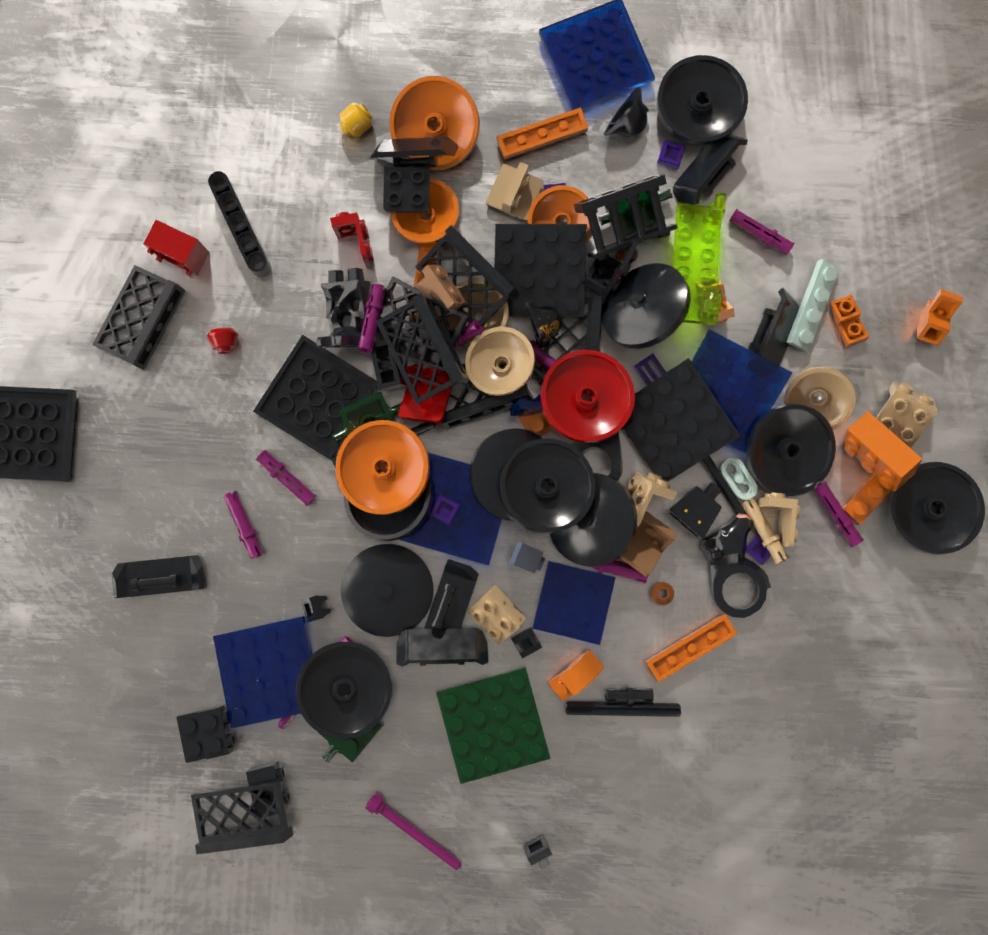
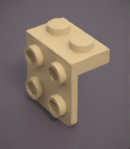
M894 381L889 387L890 398L876 418L907 446L912 447L938 410L931 396L925 393L920 395L914 392L910 385L903 382L899 384Z
M636 471L634 477L628 483V491L634 500L637 510V527H639L653 494L674 501L677 494L676 491L670 488L671 483L662 480V477L651 472L645 475Z
M782 493L765 494V497L757 498L759 508L779 510L777 535L780 537L779 542L784 547H793L794 542L796 543L798 539V529L796 528V519L800 516V506L797 505L798 500L785 498L786 494Z

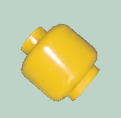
M351 103L339 114L341 121L339 127L347 136L352 134L354 137H360L372 126L371 118L373 116L362 103L359 105Z

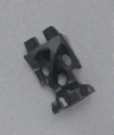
M347 269L348 281H344L342 270L328 271V283H321L326 298V318L331 319L334 329L331 335L317 338L318 347H358L366 315L365 305L371 286L370 281H364L363 269ZM346 315H349L351 321L347 326H344L343 319Z

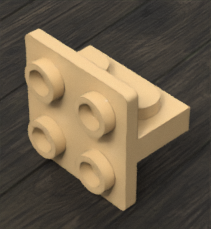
M520 162L517 169L507 164H502L487 198L486 205L527 221L531 204L539 195L544 181L528 174L529 165Z
M496 585L491 587L468 609V613L472 616L473 620L497 644H500L517 631L527 619Z

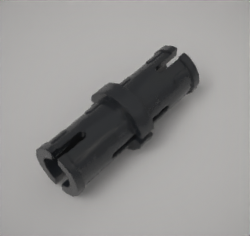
M626 686V688L605 689L606 703H627V705H632L633 703L653 704L654 692L652 688L637 689Z

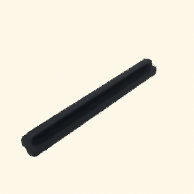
M568 701L565 705V712L567 715L680 717L681 705L678 703H633L632 705H627V703Z

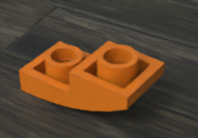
M852 294L830 302L833 318L846 348L866 341L869 335L859 318L861 311Z

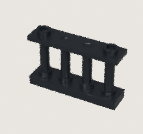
M653 175L573 204L576 213H584L588 217L596 247L595 250L587 252L588 257L596 258L597 261L604 260L610 257V253L631 246L634 240L640 243L656 236L657 238H664L671 235L670 231L678 229L677 224L665 223L658 195L659 186L667 184L665 175ZM645 191L646 194H649L657 225L656 228L645 231L637 199L639 194ZM623 199L629 202L637 233L628 238L624 236L617 209L618 201ZM603 206L609 211L616 242L606 246L604 245L596 215L598 208Z

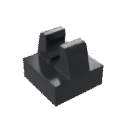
M316 595L301 600L307 623L322 619L331 612L330 608L323 610L320 605L322 601L327 600L326 596Z
M532 627L511 637L522 659L543 648Z
M544 835L523 845L531 866L538 863L541 869H544L550 865L547 858L552 855V852Z

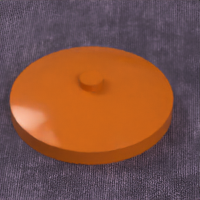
M426 76L411 82L398 94L391 109L389 125L392 139L445 136L452 139L459 146L455 156L437 155L438 166L430 167V171H442L458 165L471 153L478 139L480 118L473 98L460 84L446 77ZM428 155V156H406V157H403V158H410V157H429V155Z
M389 420L372 421L353 430L342 443L336 459V478L344 496L357 508L373 514H393L408 508L421 496L429 478V456L424 443L408 427Z

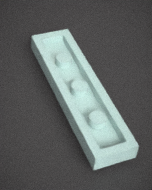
M824 259L818 260L786 341V343L802 352H809L840 271L839 268Z

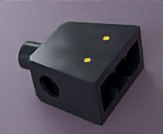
M710 482L704 491L700 487L695 486L665 511L697 539H703L722 508L714 500L722 490L713 482Z

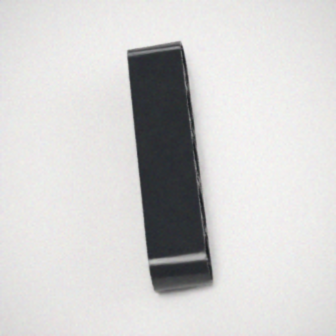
M221 171L213 172L208 178L209 187L248 268L255 276L266 277L271 272V263L233 184L225 173ZM220 182H225L222 188H217ZM235 201L232 208H226L229 202ZM239 221H245L243 227L235 228ZM248 241H254L253 247L245 248V244ZM264 261V265L261 268H254L256 262Z

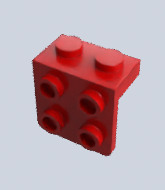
M341 212L336 214L335 217L330 218L332 228L338 240L358 236L362 259L366 268H371L370 262L374 261L369 241L366 242L370 238L365 220H360L358 212L351 214Z
M419 365L407 366L408 374L416 376ZM423 367L420 378L431 381L435 368ZM439 369L435 383L443 385L450 381V378L446 371ZM419 380L416 390L421 397L427 393L430 384ZM407 386L398 413L399 417L403 420L441 423L452 387L418 405L415 403Z

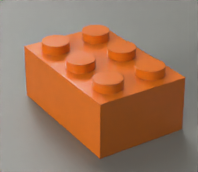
M869 411L862 415L846 431L843 442L846 453L851 457L855 456L859 459L866 471L869 473L873 472L879 477V482L885 488H891L894 492L915 474L922 461V458Z

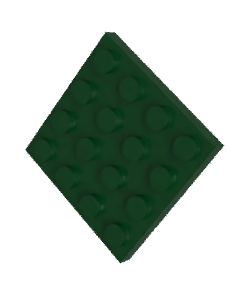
M526 666L436 691L460 784L551 759Z

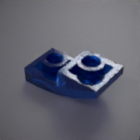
M540 394L533 400L529 398L519 399L510 407V416H531L543 412Z

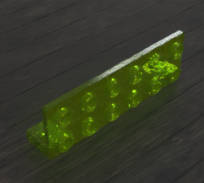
M717 192L714 202L711 201L709 206L681 203L676 205L675 224H677L678 229L674 230L672 267L682 274L690 288V307L683 320L686 323L716 325L721 312L722 290H718L720 235L721 224L725 214L726 193Z

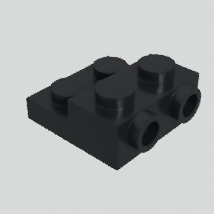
M224 705L176 717L186 763L220 757L234 751L233 747L236 745L233 733H230L228 725L231 723L230 713L228 710H225Z

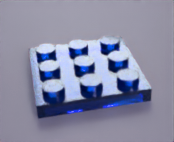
M548 561L532 629L600 645L616 577Z

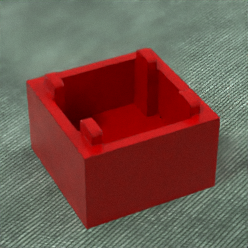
M155 220L143 243L148 248L147 252L149 254L157 256L156 260L161 263L162 260H165L186 270L185 274L191 276V274L198 276L209 254V251L198 239L158 220Z

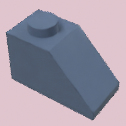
M517 541L508 563L535 574L536 569L541 570L545 558L542 557L543 551Z

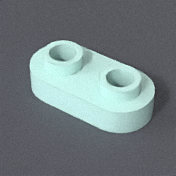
M737 458L724 460L720 465V472L735 496L740 500L753 498L757 493V484L742 461ZM728 466L734 467L733 474L728 472ZM741 485L747 487L746 493L741 492Z

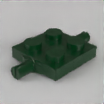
M670 189L658 193L660 203L673 198ZM646 191L642 192L637 199L646 229L656 225L649 194H646ZM625 199L618 201L617 209L624 236L626 237L636 233L629 202ZM609 213L598 217L601 226L611 222Z
M377 392L338 410L343 422V430L331 434L334 443L347 438L353 430L365 423L377 420L395 422L394 416L399 413L401 403L390 408L386 404L382 392Z
M379 722L368 732L347 739L332 738L319 733L330 745L321 757L329 763L338 752L353 763L384 724Z

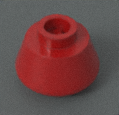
M216 328L209 331L207 340L212 349L216 350L218 354H229L231 349L236 347L239 335L233 328Z

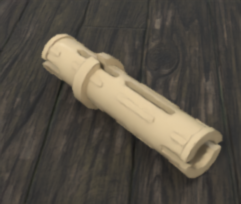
M755 498L749 499V502H743L741 506L751 519L763 540V547H767L775 564H781L782 560L783 562L787 561L790 557L779 542V535H775Z

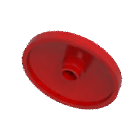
M579 350L562 356L549 368L542 383L540 400L547 421L559 434L576 442L595 443L612 437L623 428L633 411L635 392L628 372L616 359L595 350Z

